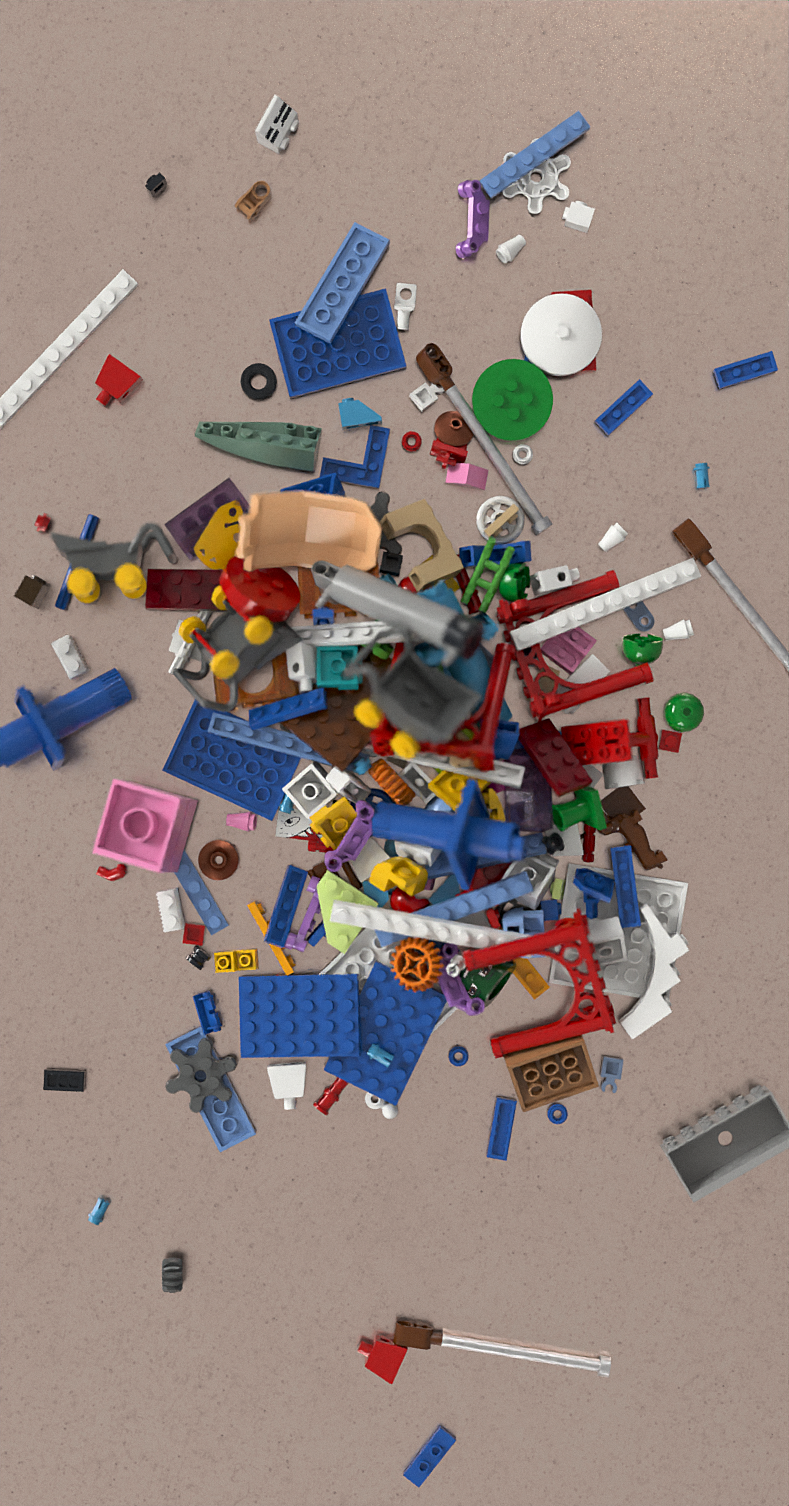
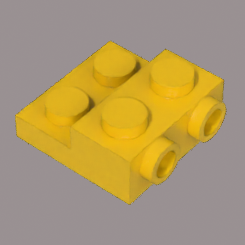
M342 797L329 808L325 805L309 818L312 823L309 825L316 834L319 832L322 834L320 839L327 848L331 846L333 850H336L357 817V814L346 798Z

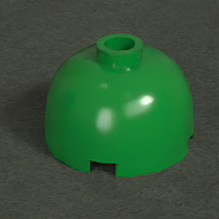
M510 563L498 586L501 597L507 601L515 602L527 598L528 594L525 593L526 587L530 588L529 566H525L526 563Z
M641 633L625 635L622 641L625 657L635 663V666L655 662L662 653V637L648 634L645 637L640 636Z
M687 692L677 693L671 696L663 709L664 720L675 731L690 732L701 724L704 717V707L700 699L695 695Z

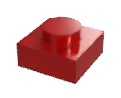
M662 729L658 749L679 753L682 733Z
M185 923L183 943L203 946L206 926Z

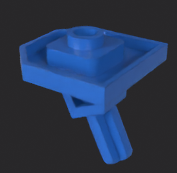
M578 868L574 873L573 883L583 892L587 918H597L598 903L600 900L610 903L615 881L588 868Z

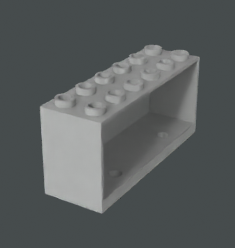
M759 1085L754 1087L747 1096L743 1097L742 1095L732 1101L733 1104L727 1107L725 1105L715 1110L716 1113L710 1117L708 1115L704 1116L693 1127L687 1126L680 1131L681 1134L675 1137L669 1136L663 1140V1144L660 1147L693 1202L698 1201L789 1148V1122L774 1095L765 1086L761 1087ZM728 1131L732 1134V1142L729 1145H721L719 1143L718 1136L721 1132Z

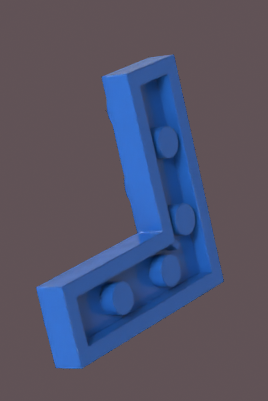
M370 425L363 465L323 457L320 477L337 473L340 482L379 489L390 429Z

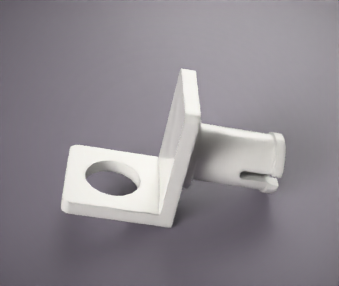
M397 283L394 309L398 310L397 329L409 330L410 311L415 309L417 288L415 284ZM403 288L411 290L412 296L410 299L404 300L401 298L400 291Z

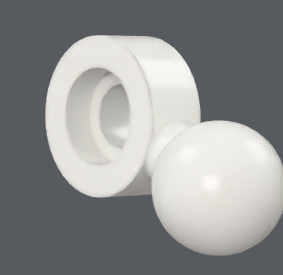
M367 1092L365 1102L368 1107L372 1109L381 1108L384 1117L387 1119H393L397 1116V1106L386 1103L381 1098H379L377 1103H374L371 1099L373 1094Z

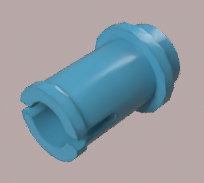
M707 463L695 464L697 488L710 487L708 469L710 467H708Z
M286 793L282 803L279 805V811L291 814V811H294V803Z
M372 1044L367 1052L370 1059L374 1058L386 1067L390 1065V1062L384 1059V1057L391 1061L394 1058V1055L379 1048L378 1044Z
M99 1197L92 1213L88 1214V1221L95 1225L103 1222L102 1217L110 1202H105V1199Z

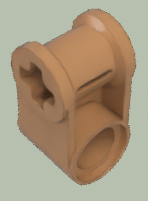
M257 181L236 202L235 207L237 209L240 208L247 215L249 221L254 219L270 201L272 192L268 183ZM261 188L267 189V193L264 196H258L257 191Z

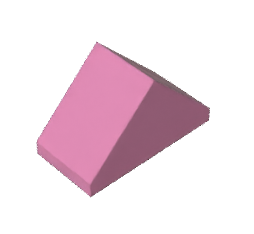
M456 463L455 466L449 465L445 483L485 490L488 470L468 463Z

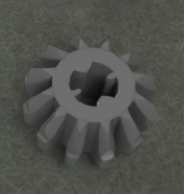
M180 1258L164 1259L162 1261V1290L169 1293L181 1292L183 1289L182 1260Z

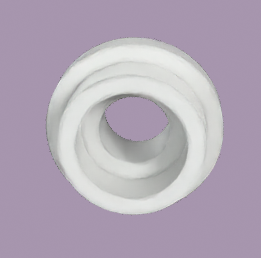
M525 444L516 446L513 451V459L521 465L529 463L533 457L532 449ZM524 451L526 457L521 458L519 452Z

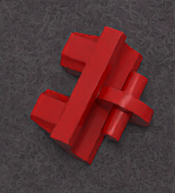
M438 438L436 441H433L430 455L437 457L436 461L443 462L442 469H446L447 464L455 466L456 463H465L468 454L467 444L461 447H454L442 443Z

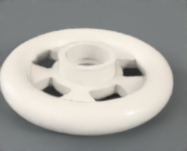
M495 496L486 500L477 513L476 522L478 530L488 540L483 533L486 529L485 525L489 522L492 524L505 512L500 510L501 504L509 507L515 504L519 508V511L516 513L518 515L516 525L506 522L502 529L508 528L509 534L505 536L499 534L494 538L496 540L495 544H506L515 540L524 527L525 518L522 508L515 500L506 496ZM491 507L495 512L491 517H488L486 512Z

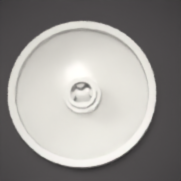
M553 294L537 301L527 312L521 327V344L528 360L541 371L555 376L575 374L587 367L595 358L602 340L600 320L594 309L583 299L570 294Z

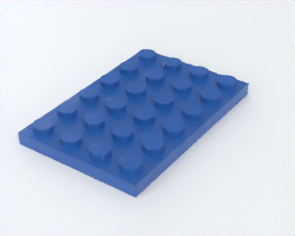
M386 288L358 296L331 344L295 326V321L301 311L269 319L290 399L407 368Z
M195 699L162 771L273 821L285 794L282 789L291 782L301 758L208 733L213 712L240 720L244 719L229 712L203 708Z
M376 960L359 995L361 1056L329 1057L324 1071L396 1106L447 1000L442 992L434 988H427L426 991H420L419 989L417 992H414L412 989L405 990V985H399L400 979H394L397 975L396 972H391V967ZM372 1044H378L379 1048L394 1055L392 1061L384 1057V1059L390 1062L388 1067L374 1058H369L370 1056L367 1055V1052Z
M359 974L239 977L241 1058L361 1056Z

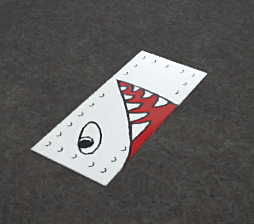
M294 809V811H291V814L278 811L276 837L307 841L317 840V842H320L322 834L314 832L309 825L312 823L311 819L307 820L299 809Z

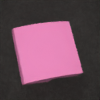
M577 627L546 640L541 647V652L571 675L597 640L580 627Z

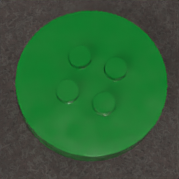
M520 359L502 360L489 366L478 378L472 395L473 411L489 435L509 442L525 440L539 432L549 419L553 407L552 388L545 374L532 363Z

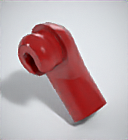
M118 864L116 868L109 870L100 866L96 875L109 881H116L126 875L127 867L124 864Z

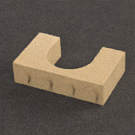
M425 499L387 513L379 522L388 540L413 532L424 536L430 542L433 549V559L415 566L408 574L417 592L434 586L442 580L445 581L457 576L464 568L461 559L452 548L451 541L447 539L443 532L442 525L437 521L431 506L428 505Z

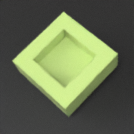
M555 878V882H552L550 893L553 899L563 900L565 879Z

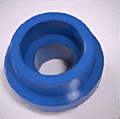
M455 1046L450 1050L449 1061L454 1066H463L467 1063L469 1055L464 1047ZM460 1052L462 1058L456 1059L455 1054Z
M554 1104L548 1109L547 1115L552 1123L562 1124L566 1121L568 1112L563 1105ZM556 1110L561 1111L559 1117L554 1116Z

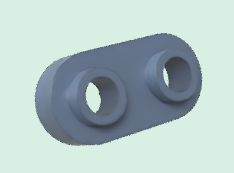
M643 601L636 603L635 609L630 608V606L623 609L637 630L646 632L654 626V617ZM642 618H647V625L641 623Z

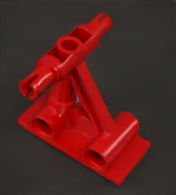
M650 697L637 699L639 717H637L638 732L630 733L629 720L623 719L561 727L562 737L582 765L629 761L633 759L632 747L639 746L640 756L645 765V779L658 778L656 759L659 757L657 746L658 734L655 727V717L651 715Z

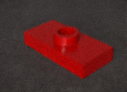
M492 907L484 909L493 929L499 928L500 924L498 921L502 919L498 910H493Z

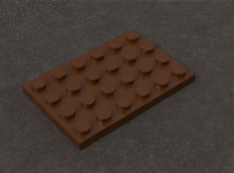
M361 644L357 645L358 652H361L364 647ZM370 650L362 659V664H358V666L368 665L378 673L380 680L389 670L392 658L382 659L373 654V650ZM363 674V684H359V689L338 690V687L324 688L327 696V708L280 722L341 773L347 769L370 743V733L376 729V727L364 725L355 713L356 707L362 701H371L372 698L371 679L367 674ZM317 683L312 685V690L319 689L317 688Z

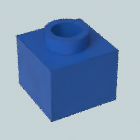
M553 898L542 899L540 904L541 910H543L544 921L559 920L558 915L562 914L561 903H557V899Z

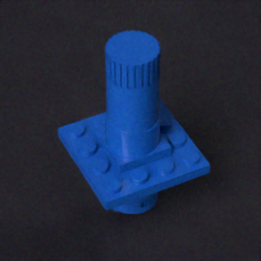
M113 668L43 705L41 703L34 704L35 697L30 689L26 690L24 685L16 689L14 702L22 716L0 727V767L5 766L7 769L42 750L53 771L60 768L65 758L64 754H66L63 746L59 743L60 739L132 700L131 693L117 669Z
M468 779L467 786L463 787V799L461 804L457 806L456 813L379 802L373 814L372 833L375 838L445 851L461 889L464 890L470 889L479 857L513 862L514 859L516 861H524L528 855V849H523L525 840L520 837V826L518 823L490 819L477 780Z

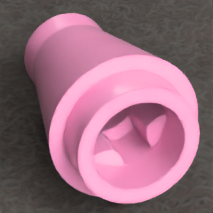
M252 812L228 814L226 825L250 832L256 829L257 815L252 814Z

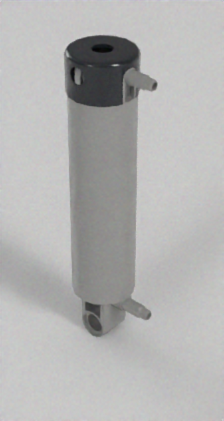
M317 561L311 567L316 586L324 589L323 595L316 603L318 609H321L332 598L336 602L390 626L402 627L411 635L448 652L443 660L445 666H448L456 656L465 660L471 658L481 645L484 636L482 621L451 610L350 565L340 568L326 561Z

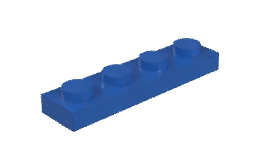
M322 687L250 709L249 727L252 730H256L327 708L326 691Z
M631 845L610 847L621 928L641 926Z
M291 865L287 866L263 942L284 948L308 874L307 871Z

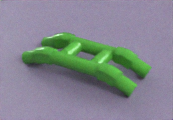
M491 537L486 543L460 601L468 605L477 585L488 590L479 608V611L485 614L515 551L513 547L508 546L500 564L488 560L496 543V540ZM485 567L496 572L491 583L480 578Z

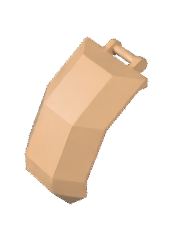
M306 491L252 494L250 514L242 515L239 518L241 528L236 556L245 558L244 569L251 572L259 568L285 566L311 568L317 561H326L340 568L350 565L364 572L377 565L382 527L367 503L354 498Z

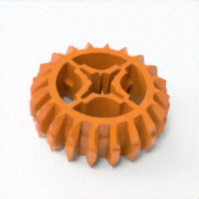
M378 759L372 764L368 773L397 804L406 806L413 801L415 792L384 759Z
M409 937L407 941L402 940L400 942L401 945L395 947L397 952L391 954L395 958V960L390 961V964L395 967L391 969V972H396L397 974L394 979H400L399 985H405V990L412 989L414 992H417L419 989L420 991H426L427 988H432L434 986L433 983L439 982L437 976H442L443 974L439 970V968L444 967V964L439 962V960L443 959V956H438L437 954L440 949H433L435 943L431 942L428 944V939L415 937L414 939ZM413 948L421 950L422 952H424L425 955H419V953L417 951L415 952ZM413 972L421 980L413 978L409 973Z

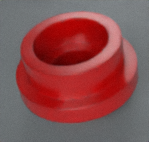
M410 431L403 435L402 446L405 450L414 452L420 448L422 439L418 433ZM411 438L414 439L415 444L409 445L408 440Z
M43 513L42 516L38 515L34 526L37 527L36 531L45 532L51 519L47 516V513Z

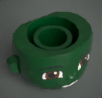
M513 960L471 971H467L465 967L461 970L459 976L470 999L480 998L486 1008L499 995L513 974L516 964Z

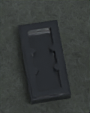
M45 1069L43 1090L84 1092L85 1071Z

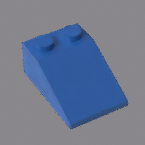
M337 473L280 490V492L306 491L341 497L345 496V491Z

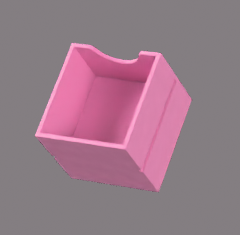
M113 779L93 853L159 873L178 872L198 800L133 781Z

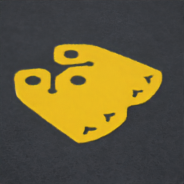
M231 501L219 507L194 547L195 554L200 561L211 569L223 570L227 562L236 556V548L239 547V541H234L233 536L235 533L240 534L241 526L235 524L225 528L224 525L225 523L229 524L239 521L240 516L243 515L238 501ZM231 508L236 509L237 513L234 517L229 515ZM200 549H205V556L203 555V552L200 551ZM215 557L216 563L214 561H210V559Z

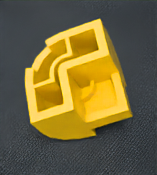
M403 856L391 857L374 867L369 882L383 892L397 886L410 896H414L424 891L428 872L409 858Z

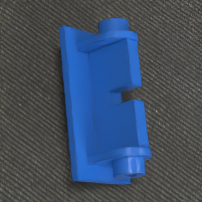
M208 990L192 996L203 1034L206 1035L211 1032L220 1031L222 1023H220L218 1013H215L214 1010L216 1006L213 994L211 995Z

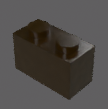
M33 574L31 577L25 575L14 597L39 609L50 588L45 586L47 583L45 580Z

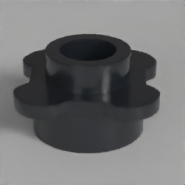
M556 832L552 833L549 837L544 836L542 838V843L545 844L546 852L549 855H553L556 851H563L565 848L562 837Z

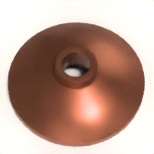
M447 411L436 419L434 431L436 437L442 443L461 447L471 441L474 434L458 411Z
M214 840L207 843L201 849L198 856L200 870L206 877L212 880L227 879L234 874L238 867L239 859L236 849L230 843L223 840ZM217 856L222 857L223 861L221 864L216 863L215 858Z

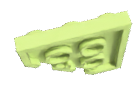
M327 870L316 886L327 942L345 954L363 927L331 922L330 917L334 900L377 907L378 902Z

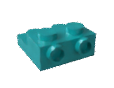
M357 645L317 646V688L359 689V684H363V674L352 677H345L343 675V671L360 653L358 652Z

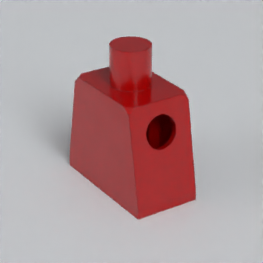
M109 354L95 381V384L102 389L96 400L104 406L108 404L112 397L118 402H122L143 379Z
M376 1336L372 1345L361 1340L357 1352L367 1356L365 1367L386 1382L393 1384L408 1347L394 1344L393 1339Z

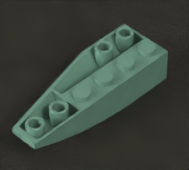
M199 422L195 431V437L215 447L254 461L314 471L322 428L285 422Z

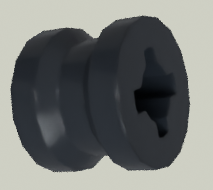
M195 945L193 952L188 954L186 959L197 969L202 970L203 964L209 961L211 956L201 947Z

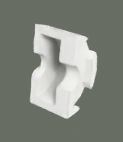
M633 756V759L629 761L609 762L606 765H602L605 789L645 784L642 760H639L638 756Z

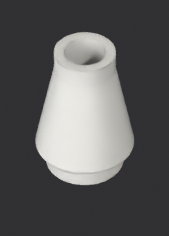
M517 235L515 238L500 244L496 250L498 258L504 263L511 262L521 248L526 245V241L521 235Z
M616 523L614 526L611 525L598 545L607 552L624 541L628 533Z
M683 619L663 629L666 641L689 639V636L694 635L690 620L685 621Z

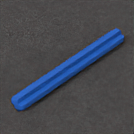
M92 514L87 516L80 535L81 539L92 540L99 521L97 516ZM70 565L55 603V607L61 610H66L72 595L67 585L68 576L72 572Z

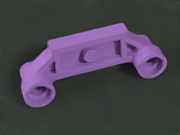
M466 180L458 186L460 196L469 198L467 240L456 245V253L460 258L471 256L478 251L483 242L488 241L490 200H486L478 180Z
M360 800L356 803L357 817L338 848L325 853V865L329 871H338L342 863L349 860L355 861L371 836V818L374 811L366 801Z
M312 876L306 891L314 893L298 934L289 932L285 948L290 950L293 948L304 952L308 942L304 940L307 932H312L315 921L312 920L314 914H319L321 910L316 887L320 878Z
M446 943L439 951V956H443V959L439 960V962L444 964L443 968H439L443 973L442 976H437L442 992L450 1007L454 1006L469 1016L479 1015L484 1011V1002L480 998L470 999L459 974L451 976L453 971L449 974L447 973L446 968L450 964L451 959L454 958L453 956L458 954V947L456 944Z

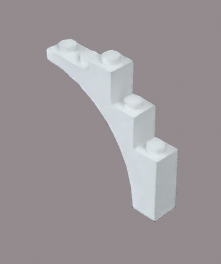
M647 904L639 907V910L647 922L652 939V970L648 984L640 999L619 1020L632 1040L672 1012L670 1009L671 1002L666 995L663 997L661 995L681 980L678 978L680 975L678 969L674 964L672 966L669 964L689 951L686 946L689 943L683 934L678 935L674 932L669 936L668 933L671 931L664 922H659L656 918L659 916L658 912L653 906L649 907Z

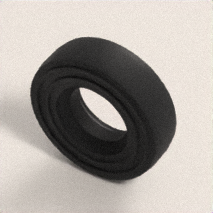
M255 363L243 371L240 383L243 392L249 398L264 400L274 393L277 379L274 371L269 366ZM256 374H262L267 380L265 387L262 389H255L251 385V379Z

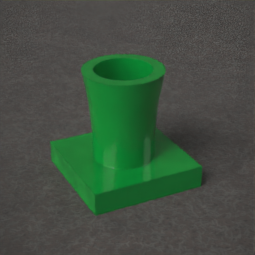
M590 786L574 791L576 800L551 806L553 822L561 832L579 822L597 830L607 828L599 791Z

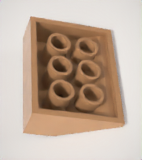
M582 1035L504 1054V1059L523 1112L599 1087Z

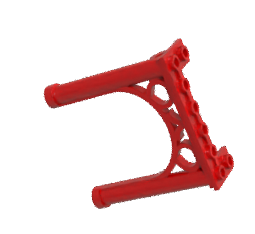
M615 571L605 572V575L530 600L521 599L511 604H508L507 600H499L496 615L499 624L503 623L505 631H503V636L506 643L510 642L515 647L510 632L520 628L524 623L530 624L535 622L532 618H528L530 616L544 612L540 618L543 619L560 608L619 588V581ZM540 643L531 646V652L526 657L523 650L517 652L516 649L515 656L512 661L517 662L519 667L516 668L519 680L523 679L525 687H522L525 698L530 699L529 709L532 718L536 717L538 722L542 721V718L546 715L642 683L649 684L654 682L648 663L588 683L578 684L565 681L558 677L546 664L541 652ZM528 665L536 666L539 671L543 669L544 672L539 673L535 677V681H533ZM543 677H548L554 681V688L549 693H545L540 689L538 682ZM558 685L572 689L564 693H557Z
M396 642L391 666L406 650L404 642ZM498 643L496 645L485 700L479 711L459 724L452 733V740H446L445 742L440 740L437 744L435 742L432 743L429 739L419 741L418 753L424 754L429 752L442 757L449 755L462 760L473 759L474 768L483 772L495 771L493 746L511 660L514 658L516 651L513 645L508 643ZM382 712L383 719L376 726V729L370 733L374 753L380 756H394L395 751L391 742L398 733L406 732L399 730ZM482 719L480 732H478L474 724ZM464 729L474 734L470 740L458 739L456 735Z
M580 908L576 909L577 912L573 913L574 918L568 917L558 920L555 923V928L549 931L474 951L471 949L463 951L467 971L529 955L548 956L565 967L574 983L573 1003L569 1011L561 1019L548 1025L490 1039L495 1059L504 1057V1054L603 1029L606 1032L614 1033L613 1025L616 1024L614 1008L610 1002L609 995H604L603 989H606L604 978H599L598 972L601 971L598 959L594 960L593 954L596 953L593 941L589 942L587 937L591 935L586 914L582 915ZM561 945L559 953L549 949ZM568 948L577 949L578 958L568 960L564 957L565 950ZM583 959L585 960L588 972H582L577 968L583 962ZM590 982L592 983L594 994L584 992V987ZM584 999H589L593 1002L592 1006H588L583 1010L579 1007L580 1002ZM575 1013H577L580 1016L576 1019L571 1020Z

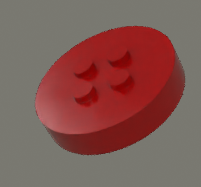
M232 557L220 575V586L228 600L242 612L254 618L264 617L269 622H282L289 619L300 602V591L293 578L281 567L259 568L251 572L244 569L245 558Z

